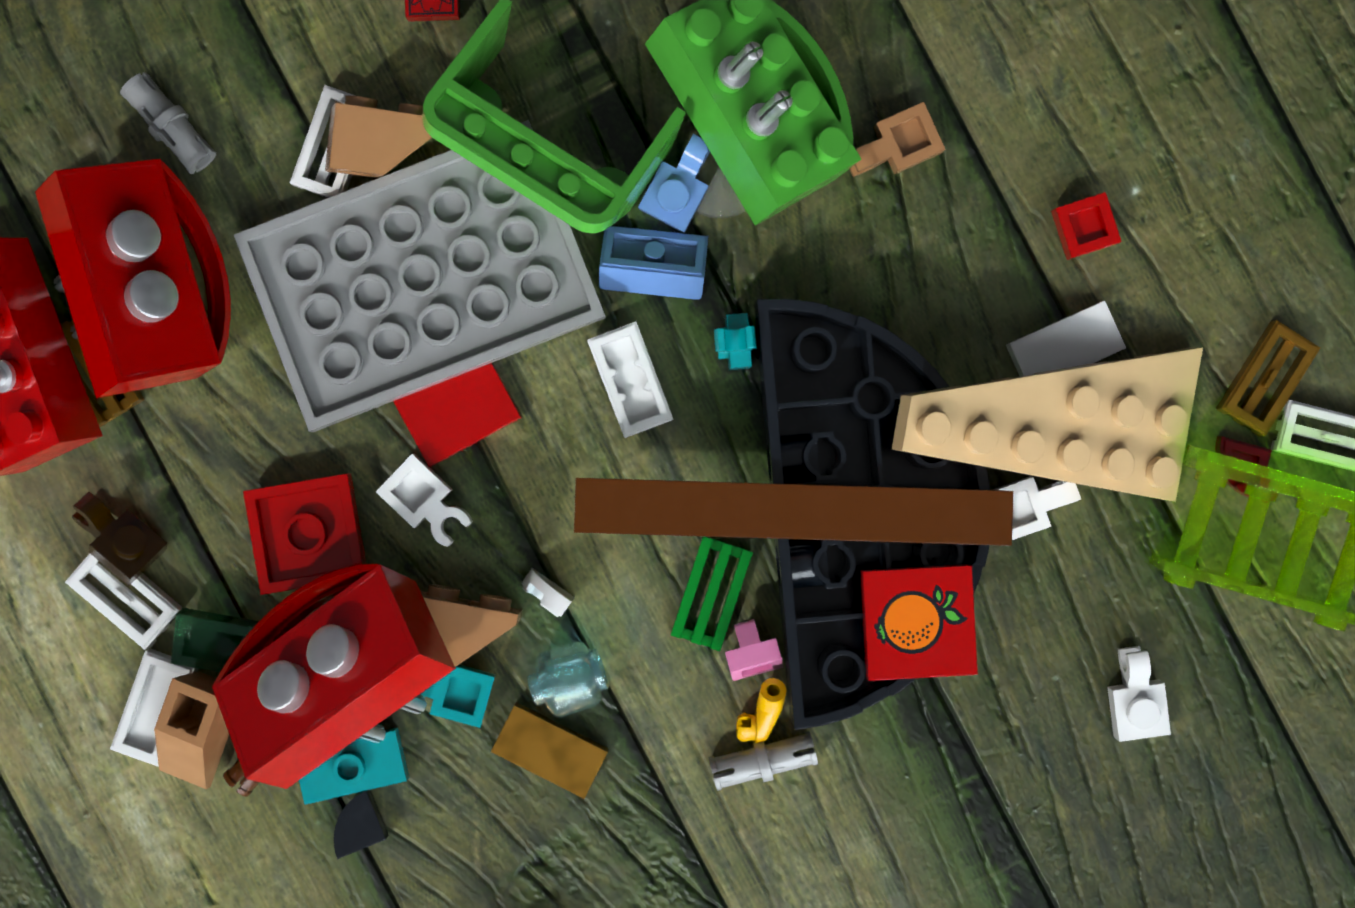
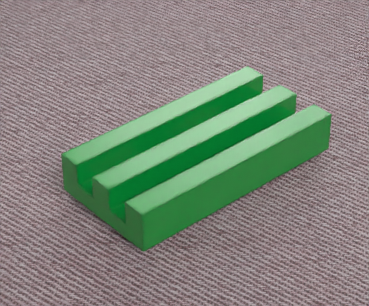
M702 536L670 633L671 636L683 638L692 643L721 651L753 554L752 551ZM709 550L719 551V555L694 630L686 628L684 626ZM730 555L739 559L714 635L704 634Z

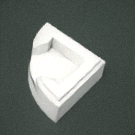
M531 568L522 581L523 589L540 599V605L556 617H561L574 599V596L534 568Z

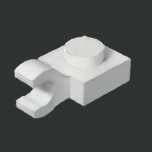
M1032 476L992 489L1013 491L1012 540L1051 527L1046 511L1081 500L1077 485L1074 483L1058 481L1038 490L1035 479Z
M1140 646L1118 648V659L1123 684L1107 687L1114 738L1122 742L1171 735L1165 683L1159 679L1149 681L1151 665L1148 651H1141Z

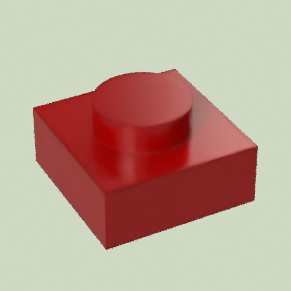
M1106 192L1057 207L1051 211L1067 260L1122 242Z

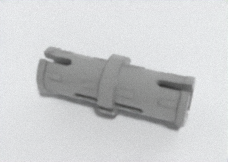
M143 72L142 75L139 73L124 84L120 94L144 118V121L149 125L148 132L156 141H163L190 174H194L195 171L200 172L214 160L217 152L210 147L188 121L189 114L182 106L174 105L163 94L148 73Z
M810 731L769 744H764V741L760 743L753 742L754 748L718 757H709L712 773L733 768L731 771L713 775L717 791L758 778H762L763 782L774 780V774L809 765H818L814 749L793 754L796 751L814 747Z

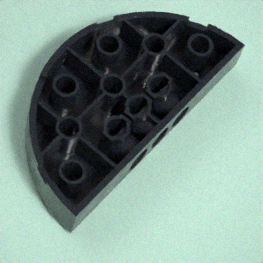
M792 299L756 300L754 312L769 483L990 490L987 467L891 450L901 395L949 387L937 370L913 347L892 332L864 317L855 316L840 309L828 307V305ZM774 539L789 714L794 730L824 726L851 718L864 712V709L877 704L886 697L894 696L916 679L867 680L861 570L969 564L972 565L974 595L981 577L982 568L986 565L989 545Z

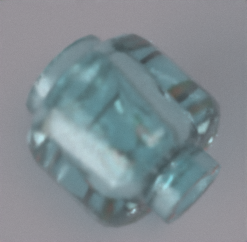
M581 641L571 642L541 652L535 660L536 673L527 676L529 689L535 705L538 706L545 703L550 713L558 718L597 706L602 699V691L609 689L605 668L597 648L589 650Z

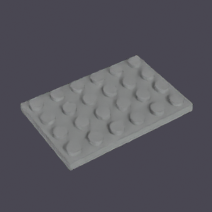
M529 120L522 122L523 125L533 130ZM453 150L234 234L309 432H316L606 318L571 226Z

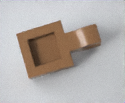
M922 102L877 122L873 129L878 140L856 149L861 160L849 170L852 176L856 177L888 161L895 175L943 153L946 149L925 103Z

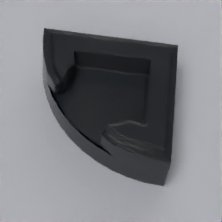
M371 790L358 793L344 807L338 817L334 830V849L337 859L384 841L389 836Z

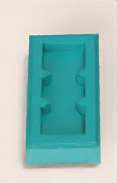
M398 727L385 730L386 736L383 741L380 740V743H373L361 738L356 739L300 779L299 783L304 805L406 782L410 777Z

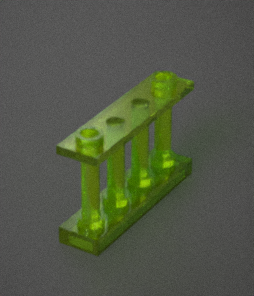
M1186 444L1182 465L1196 469L1194 479L1198 480V485L1175 558L1172 559L1155 553L1151 555L1149 563L1164 571L1162 579L1190 589H1194L1196 581L1314 613L1313 622L1339 631H1345L1348 623L1355 625V610L1347 608L1355 584V491ZM1228 479L1247 484L1244 493L1248 494L1249 497L1225 573L1197 566L1196 561L1219 488H1225ZM1279 493L1296 497L1295 508L1300 510L1276 585L1272 587L1247 580L1246 577L1270 502H1276ZM1331 507L1348 512L1345 522L1350 523L1326 600L1322 601L1297 594V590L1321 516L1327 517Z

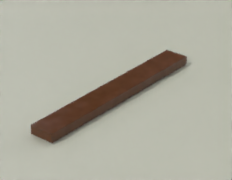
M576 478L574 533L1012 546L1013 491Z

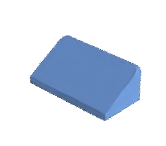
M610 226L604 230L599 265V288L610 291L694 300L701 299L708 236Z

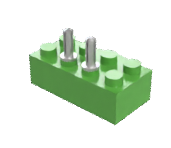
M699 0L664 18L646 41L647 49L755 226L833 182L861 160L853 146V131L847 101L839 79L828 58L806 29L774 1Z

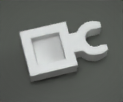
M411 454L376 491L413 528L418 527L426 518L431 523V533L434 539L446 547L454 542L445 533L443 524L448 517L457 518L465 527L473 522L466 510L457 506L449 507L442 501L453 489L416 454Z

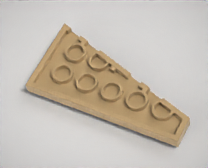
M1189 347L1171 352L1146 354L1129 359L1111 362L1104 361L1038 372L1033 375L1015 378L1007 377L991 380L990 382L966 386L959 385L901 395L891 450L1176 502L1203 347Z

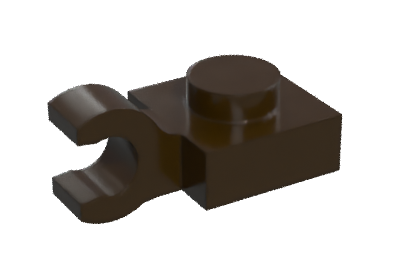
M88 492L73 505V508L77 511L72 515L73 520L96 537L89 545V553L128 586L167 549L168 543L128 509L116 520L105 504L91 492Z

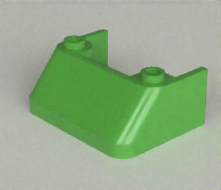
M499 0L425 97L422 113L424 128L432 138L575 229L585 233L602 232L624 217L634 206L656 174L662 161H665L671 152L686 112L678 107L674 110L630 175L612 167L592 169L502 111L501 99L496 91L479 80L505 44L512 1Z

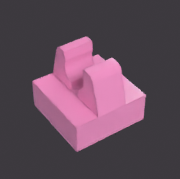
M754 619L734 624L740 648L725 652L733 681L783 668L782 657L776 638L761 642Z

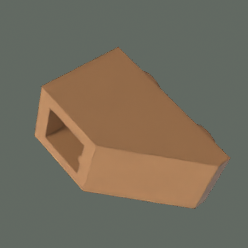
M351 95L345 96V104L335 103L331 107L325 171L371 178H380L432 138L423 125V106L402 103L399 104L397 112L377 109L378 100Z
M429 584L428 592L420 591L455 667L516 626L521 620L522 609L511 608L512 599L507 597L481 594L480 601L459 598L460 589Z
M197 671L172 678L154 731L159 770L208 789L211 787L229 737V732L212 689L216 678Z

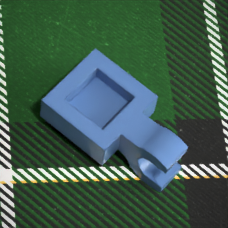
M695 134L692 135L677 168L662 161L638 206L639 210L682 233L686 232L709 188V185L696 179L710 153L701 137Z

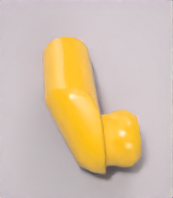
M776 678L765 680L761 684L755 714L741 713L737 716L736 737L739 741L760 743L768 740L783 710L786 698V686L781 680Z

